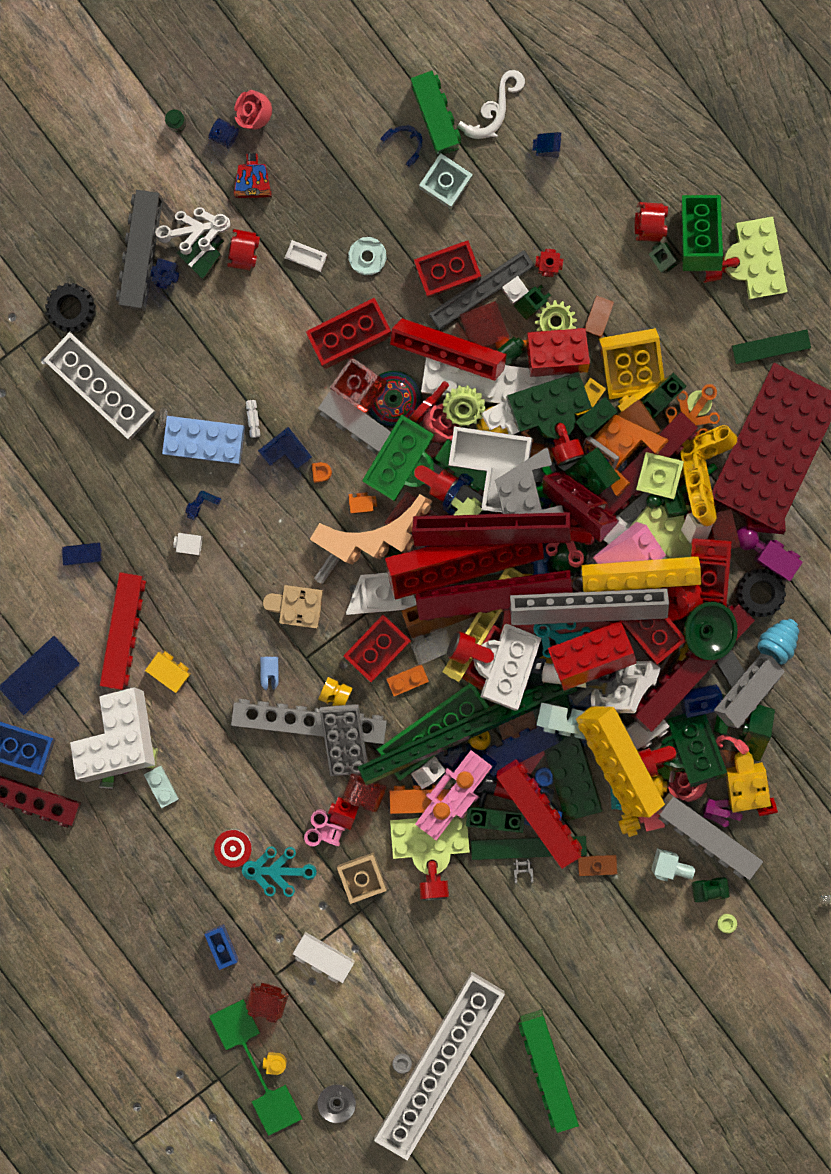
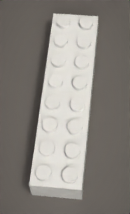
M426 357L421 393L432 395L441 383L446 381L449 387L441 395L442 397H446V393H451L452 388L456 389L458 386L466 387L468 385L469 388H476V392L482 394L481 399H485V403L498 405L507 400L506 396L570 374L530 377L528 368L505 365L504 371L493 381Z

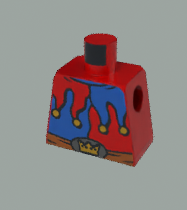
M246 154L247 164L238 165L234 190L235 198L272 197L266 165L258 164V154Z

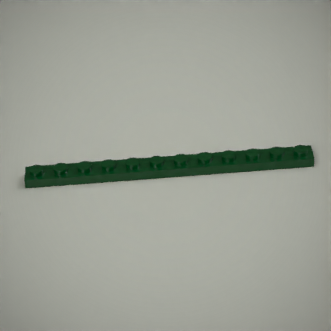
M545 682L543 686L538 685L525 691L519 708L516 711L496 704L358 766L359 772L365 785H369L541 707V703L549 704L578 691L575 686L564 691L561 684Z

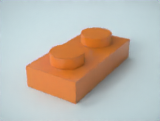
M422 664L387 678L393 696L429 682Z

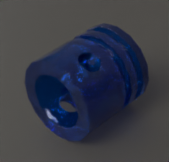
M218 118L212 126L208 138L230 149L240 129H235L234 125L231 126L230 123Z

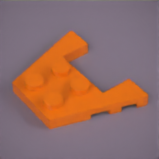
M613 415L593 438L620 457L615 468V472L620 479L611 485L614 494L620 496L631 484L617 469L642 441L657 454L669 441L667 438L618 415Z

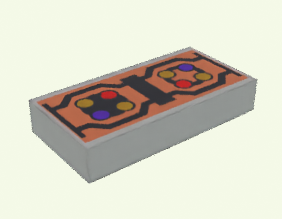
M587 437L582 447L584 456L598 447L615 470L620 457L592 437Z

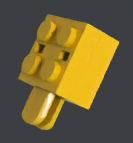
M738 752L734 758L735 767L726 768L728 773L726 784L732 812L771 806L767 773L763 763L754 764V759L750 752L747 754Z

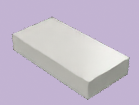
M292 240L285 259L321 273L328 254Z

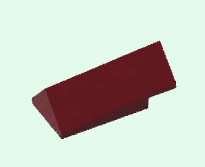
M563 471L544 476L543 493L558 506L562 505L563 511L570 512V517L599 542L618 524L619 520L604 510L607 502Z

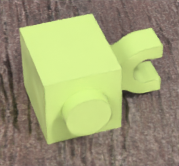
M454 495L448 500L449 503L458 509L454 515H479L482 511L480 507L482 503L475 497L472 499L467 497L464 503Z

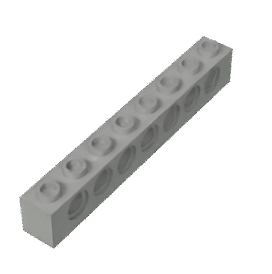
M239 699V702H234L231 726L324 737L320 708H315V711H309L305 706H296V709L288 708V704L277 703L276 707L269 706V702L258 701V704H251L250 700ZM249 709L257 711L258 716L256 719L248 717L247 712ZM268 711L276 713L277 718L275 721L267 719L266 714ZM360 713L361 723L368 722L372 725L371 732H363L364 742L384 744L387 720H384L381 715H372V718L364 717L363 713ZM286 714H294L296 717L295 723H287L285 720ZM308 715L315 719V723L312 726H308L304 722L305 717Z

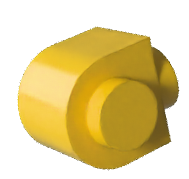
M268 1052L267 1058L264 1057L263 1069H266V1074L279 1075L284 1072L287 1065V1060L281 1053Z

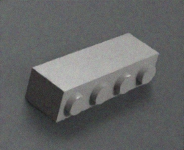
M760 654L714 711L727 726L738 729L745 722L749 714L756 709L759 702L768 694L773 685L780 680L785 671L772 656Z

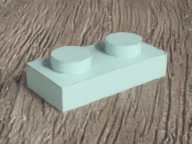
M162 765L144 774L161 808L179 799Z

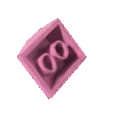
M636 522L597 553L593 559L597 564L657 560L664 558L666 554L647 525Z

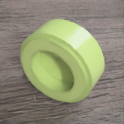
M723 914L718 918L717 925L723 933H732L737 928V920L731 914Z

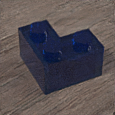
M289 427L258 450L271 467L285 455L298 470L313 458Z

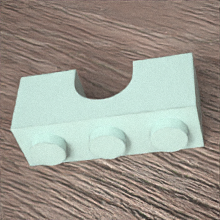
M541 703L537 726L544 727L543 731L555 733V730H559L561 735L570 736L571 733H574V737L585 739L576 721V718L585 711L572 709L571 716L567 720L568 708Z

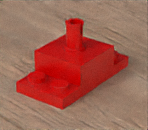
M692 539L691 557H699L701 568V585L699 586L702 591L700 596L703 599V603L717 602L727 607L732 541Z

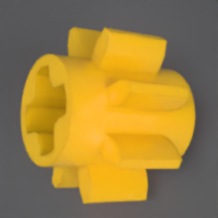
M626 814L621 815L623 820L618 821L622 834H628V837L638 835L636 830L641 829L638 818L626 816Z

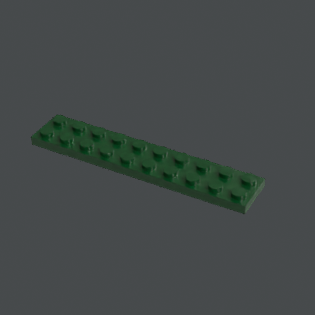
M542 639L540 641L535 658H540L543 656ZM528 678V683L525 691L532 689L538 685L530 684ZM568 695L549 703L568 708L567 720L570 718L572 708ZM540 708L533 710L536 723L538 721ZM538 726V733L549 769L553 775L554 785L566 822L602 812L603 808L582 740L574 737V733H571L570 736L559 734V730H555V733L543 731L544 727Z

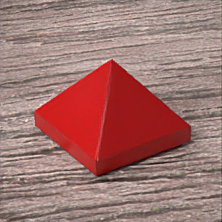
M774 797L770 798L771 806L757 808L759 816L778 813Z

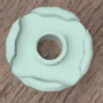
M372 237L358 239L353 243L348 253L352 268L364 276L380 272L387 260L383 244ZM370 251L373 254V259L366 262L362 259V254Z

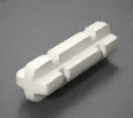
M256 400L246 401V408L248 409V425L251 429L249 430L250 437H260L258 411H256L257 403Z

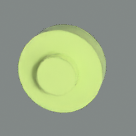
M701 390L695 391L688 396L689 412H691L702 396ZM712 400L707 401L697 416H702L709 412L712 407Z

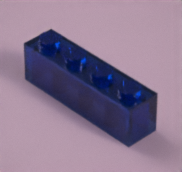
M535 724L537 728L531 731L527 728L519 732V737L513 739L511 736L502 741L503 745L499 747L493 745L485 749L486 754L482 755V758L493 766L489 771L494 776L498 770L515 759L520 763L563 741L558 730H555V733L543 731L544 727Z

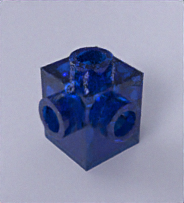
M158 258L156 266L152 267L150 277H153L152 281L156 283L157 287L167 289L168 286L173 287L174 283L177 284L179 272H177L178 264ZM167 272V275L162 277L163 273Z

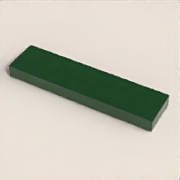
M806 329L736 344L731 347L735 365L810 349L811 344L808 330Z

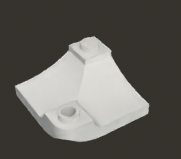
M636 661L637 664L615 671L617 679L616 691L605 695L599 692L598 689H594L591 693V706L614 707L617 713H635L646 690L651 685L656 684L660 667L653 661Z

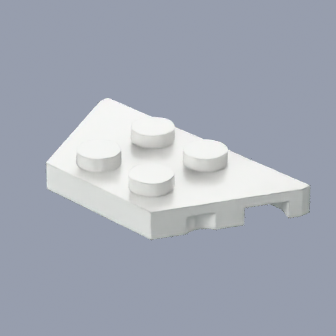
M388 573L360 575L346 615L404 610L415 606L416 599L414 595L395 600L389 583Z

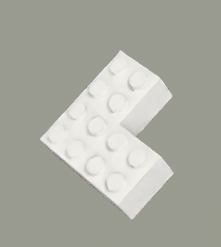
M454 427L449 466L487 471L481 510L503 513L495 480L530 458L533 439L530 437Z
M130 688L99 696L105 734L70 742L76 780L90 782L154 766L155 761L144 691Z

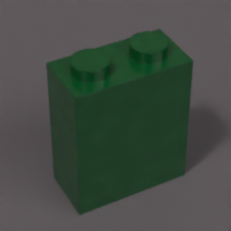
M604 397L579 418L574 426L586 439L618 411Z

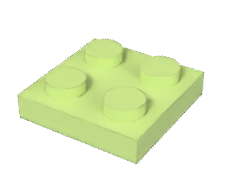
M646 452L636 490L674 499L684 461Z

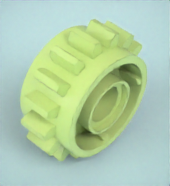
M554 300L553 305L547 302L546 308L540 307L542 313H536V317L539 318V320L535 321V324L539 325L536 331L576 329L572 325V323L577 322V319L572 318L575 312L569 311L570 305L564 307L563 301L560 305L557 304L556 300ZM551 318H560L561 325L558 327L552 326L550 323Z
M468 385L466 387L458 386L456 389L452 388L451 393H446L443 401V413H447L446 418L451 419L452 424H459L460 427L467 425L468 427L472 423L476 424L477 419H482L481 413L485 411V399H481L482 394L477 393L476 388H469ZM463 404H464V405H467L468 407L463 408V407H461L460 405H463Z

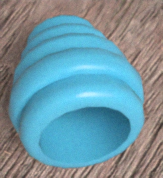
M788 619L781 620L779 623L774 624L773 627L768 628L760 636L757 645L759 652L772 656L780 665L787 663L788 660L793 658L794 650L797 647L798 624L794 620Z

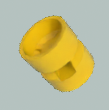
M328 677L318 700L327 704L332 702L333 706H344L353 688L345 684L339 685L338 681Z

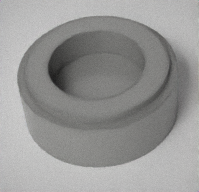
M401 1053L394 1057L393 1068L397 1073L404 1074L411 1069L412 1061L407 1054Z

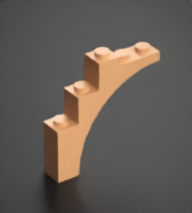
M419 494L411 507L399 518L373 531L361 533L342 532L319 523L310 540L344 562L352 565L360 558L361 550L380 560L388 553L389 545L403 553H407L416 548L412 534L413 516L426 515L431 508L430 504L432 501Z

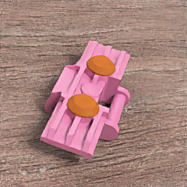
M470 750L455 772L446 768L444 776L431 793L428 792L426 795L432 802L415 825L437 841L456 815L463 819L466 815L465 812L473 801H477L479 796L473 792L493 766ZM451 778L455 779V785L442 802L438 800L437 796Z

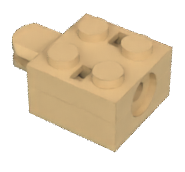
M284 585L283 595L274 593L266 595L263 600V606L269 612L281 613L279 621L281 624L319 628L324 590Z

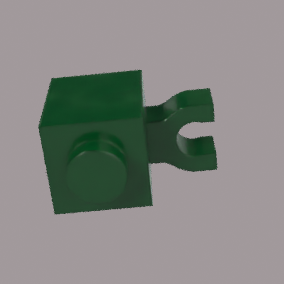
M542 284L538 288L536 286L533 287L514 305L525 320L537 312L551 296L550 293L546 295L541 293V290L544 288Z

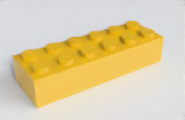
M591 706L576 718L578 728L585 736L588 747L594 753L597 764L603 770L605 779L609 782L614 796L621 804L622 811L626 816L650 818L665 803L614 707Z

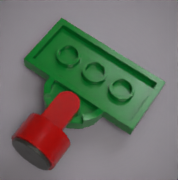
M404 415L400 416L362 480L393 501L397 500L405 485L421 487L427 484L431 487L429 494L444 503L450 499L459 484V478L445 469L440 474L434 472V462L425 451L435 434Z

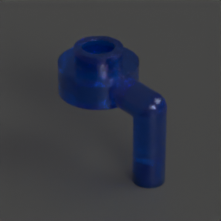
M200 491L196 500L193 503L189 502L186 507L185 513H187V518L196 520L204 499L219 505L221 498L208 492Z

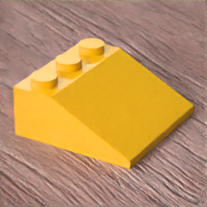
M656 328L599 338L609 399L621 398L626 395L632 396L641 390L653 389L664 379L660 339Z

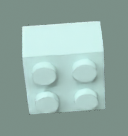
M440 153L420 183L419 189L449 209H452L473 178V174Z

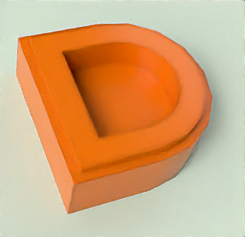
M322 462L312 463L314 483L330 479L332 470L328 464Z

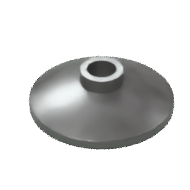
M330 1085L319 1095L318 1110L321 1116L329 1122L342 1123L348 1120L355 1111L356 1100L354 1094L343 1085ZM338 1099L341 1103L340 1105H335L333 1101Z

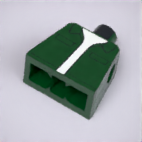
M218 234L210 242L211 247L207 251H202L199 247L198 241L204 238L201 235L191 246L192 251L190 254L184 255L180 250L177 252L178 256L203 280L208 277L222 257L216 249L224 240Z

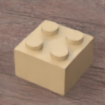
M374 852L337 866L350 904L387 890Z

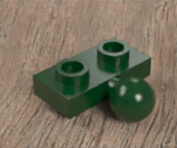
M679 484L674 499L650 494L646 499V504L651 509H657L663 504L668 518L687 515L688 510Z

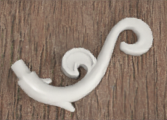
M509 70L502 76L499 85V104L494 101H488L481 107V115L485 119H492L493 116L490 112H496L494 121L485 128H479L480 125L468 126L460 121L457 128L465 132L464 135L474 139L498 137L495 132L502 125L506 112L505 82L509 78H514L516 85L513 88H508V92L517 93L521 91L525 85V78L519 71Z

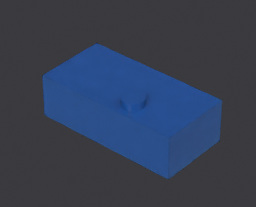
M0 722V763L43 776L55 739Z

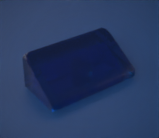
M101 542L62 547L63 566L103 561Z

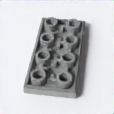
M359 704L320 707L330 776L360 774L358 766L367 763V755Z

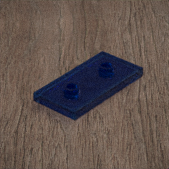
M54 635L0 684V690L25 715L81 663Z

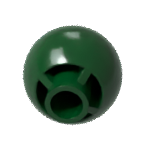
M574 541L576 549L584 555V563L582 565H586L588 560L586 547L588 545L583 542ZM559 543L557 554L550 556V561L553 564L552 569L556 572L570 570V574L578 573L582 567H573L569 564L566 543ZM578 558L573 559V562L580 561Z

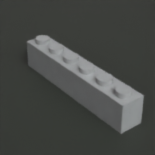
M668 793L663 800L665 805L656 812L660 815L658 819L666 825L670 822L675 826L673 830L681 836L684 833L690 837L688 840L695 846L702 845L705 848L703 851L713 858L715 855L720 858L718 862L724 867L728 868L731 866L734 868L733 873L741 879L745 876L750 880L763 861Z

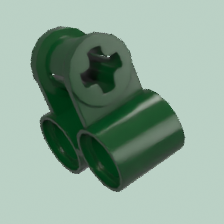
M727 877L699 880L691 883L694 902L706 903L712 899L724 900L730 897Z

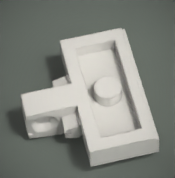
M507 400L481 413L489 430L501 426L502 429L507 428L509 435L519 432Z

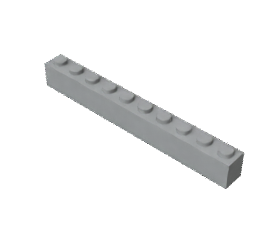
M330 390L318 407L322 417L328 421L332 418L337 422L335 424L336 427L343 432L346 429L352 433L351 437L357 442L364 441L367 443L366 448L374 454L381 450L391 433L333 390ZM434 463V472L440 474L444 469ZM459 481L453 493L457 499L464 503L467 497L470 499L475 497L482 503L483 497ZM448 501L445 502L447 506L454 510L455 506Z

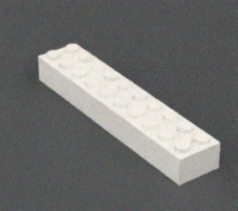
M473 972L469 974L374 1138L375 1142L402 1158L409 1159L504 997V990Z

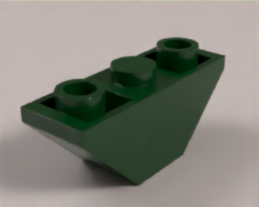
M673 372L657 384L644 397L642 403L651 417L654 418L687 385Z
M469 807L466 827L523 833L525 817L521 812L506 809Z

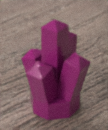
M707 798L703 810L704 818L711 819L724 827L729 826V821L725 818L739 821L743 819L741 813H733L732 810L722 808L729 806L730 802L727 799L712 800Z

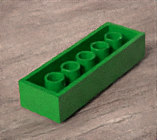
M468 683L382 744L377 750L381 756L483 711L489 708V706L480 697L481 695L475 686ZM435 755L394 774L400 781Z
M542 1009L520 1016L521 1022H518L521 1036H526L527 1039L524 1041L527 1054L532 1055L530 1063L533 1073H538L536 1082L539 1091L544 1092V1095L541 1096L545 1110H550L548 1119L551 1128H555L556 1132L559 1133L578 1127L577 1116Z

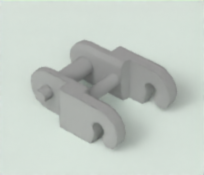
M529 858L523 862H518L516 859V863H514V866H516V869H514L515 884H517V874L525 872L530 873L531 883H534L533 868H530L532 861L529 862ZM528 865L527 870H518V866Z

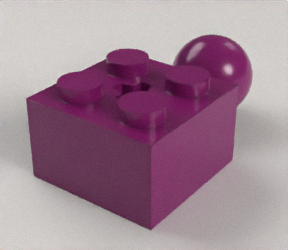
M746 526L740 527L735 533V543L739 548L757 551L758 553L753 560L766 569L777 573L784 581H791L803 563L799 560L800 555L792 550L787 552L783 549L784 545L779 541L770 540L764 543L759 539L758 532L747 530Z

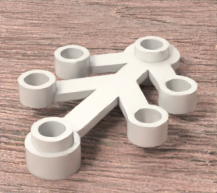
M198 207L194 210L195 219L187 216L184 211H179L175 214L176 222L178 224L185 223L189 225L188 227L170 230L168 226L163 225L158 227L155 233L158 241L162 243H168L174 237L191 234L179 246L181 253L187 255L191 253V246L204 231L209 232L198 241V244L202 251L209 250L211 247L210 242L218 233L225 232L230 228V220L223 214L213 216L206 212L204 208ZM201 220H206V221H208V223H203V224H202V223L199 222V221H201Z

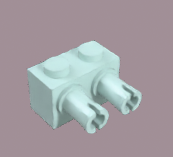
M657 848L651 869L657 879L668 881V878L673 879L675 876L693 879L695 872L693 866L679 863V856L676 853Z

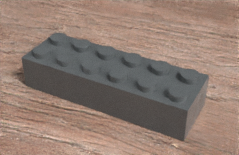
M136 189V194H132L131 206H133V213H129L128 217L130 233L127 232L125 237L127 252L124 251L122 256L124 271L121 270L119 282L122 285L121 290H118L116 295V301H119V305L125 309L146 312L157 242L155 231L159 227L163 197L157 192Z

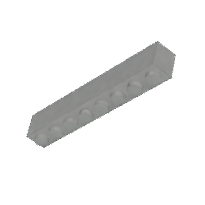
M667 589L510 595L511 625L668 618L669 601Z

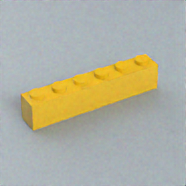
M699 557L581 565L583 592L701 585Z

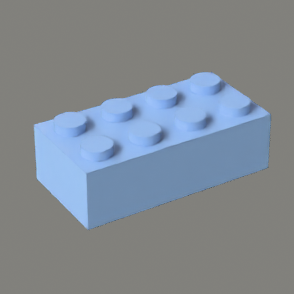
M167 416L162 454L241 464L245 426Z

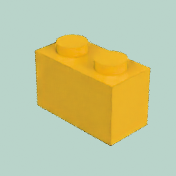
M160 651L145 671L177 693L191 675L188 672L189 668L181 662L179 664L174 662V657L168 652L164 651L162 653Z

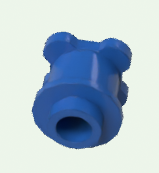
M550 559L531 562L534 569V574L532 575L551 573L548 566Z

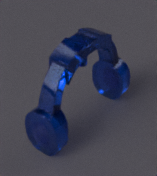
M410 125L399 126L395 129L390 128L380 139L383 143L399 131L411 132L412 134L409 137L411 139L414 136L417 138L418 148L405 164L408 168L411 167L420 157L418 154L423 141L421 134Z
M465 473L460 475L458 482L450 488L443 501L444 511L449 514L456 513L457 508L452 505V501L463 485H471L473 482L471 476Z

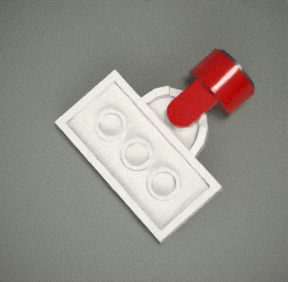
M505 624L499 641L492 640L479 645L475 643V637L458 631L449 643L447 656L449 659L461 664H466L470 658L474 659L476 670L481 676L486 678L480 697L516 711L519 708L541 638Z

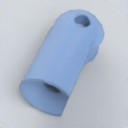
M260 657L261 686L265 690L268 689L269 678H271L273 690L279 684L278 657Z

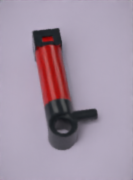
M486 774L482 782L474 790V793H480L477 801L478 807H484L487 794L512 800L497 779V776ZM541 786L538 790L541 794L544 793L550 802L549 806H551L554 789Z

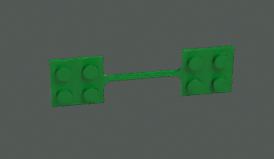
M244 999L210 1015L209 1017L226 1050L239 1044L244 1046L265 1089L263 1096L251 1102L268 1136L302 1120L303 1118L286 1085L275 1090L268 1089L247 1047V1040L260 1034V1031Z

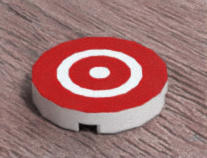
M237 829L222 832L214 844V854L217 860L230 868L245 864L252 853V843L249 836Z

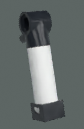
M534 659L529 675L530 684L543 686L544 682L561 684L553 664L546 663V659ZM616 673L607 674L576 687L598 689L599 692L605 695L612 694L617 689Z

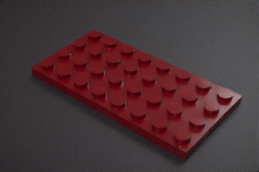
M773 363L740 430L737 443L731 449L712 489L714 501L775 532H779L831 422V390Z

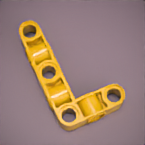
M722 425L700 434L691 441L686 440L682 444L684 448L680 451L681 459L684 461L683 472L692 514L706 527L714 524L717 517L706 460L732 449L737 443L738 437L727 425Z

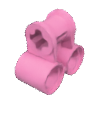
M319 809L313 812L311 824L314 827L307 830L304 839L309 846H317L321 840L340 846L339 840L346 828L328 822L327 812ZM322 814L325 817V821L321 824L317 823L314 819L315 815ZM315 832L319 838L317 841L312 842L309 840L308 834Z

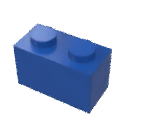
M223 924L206 931L204 935L219 970L237 963L239 959L225 925Z

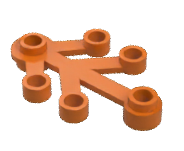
M713 384L703 386L702 396L690 413L687 403L688 393L684 390L681 392L686 395L684 400H681L679 395L677 396L681 412L695 425L717 424L720 421V415L717 412L697 417L707 401L714 399L717 395V389ZM707 388H711L713 390V393L711 395L706 394L705 391ZM669 406L666 409V416L669 418L670 423L677 415V409L674 406ZM674 409L675 414L669 415L668 410ZM712 415H717L718 419L716 421H712L710 417ZM704 427L700 428L697 431L698 434L696 436L700 435V431L704 430L707 432L708 429Z

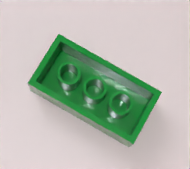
M431 70L410 78L412 90L437 157L440 153L445 155L458 150L461 136L458 129L454 130L453 128L455 120L452 112L446 109L448 101L445 93H441L439 90L441 89V82L438 74L434 75Z
M682 195L683 271H722L721 195Z

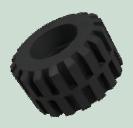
M64 283L63 286L59 285L56 290L50 292L51 295L46 299L48 302L45 304V308L47 309L46 315L49 317V321L55 327L64 332L78 333L82 329H87L89 323L92 324L94 321L93 316L96 315V304L94 303L93 296L85 288L74 283ZM70 297H75L81 302V312L74 319H66L60 312L62 302Z
M768 569L751 570L740 578L739 584L736 586L737 602L750 615L757 617L773 615L781 609V605L785 602V584H783L782 578L777 573ZM763 581L771 587V598L765 604H757L750 597V589L756 582Z

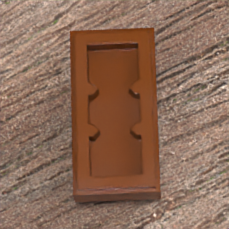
M616 854L581 856L578 859L579 876L617 874Z

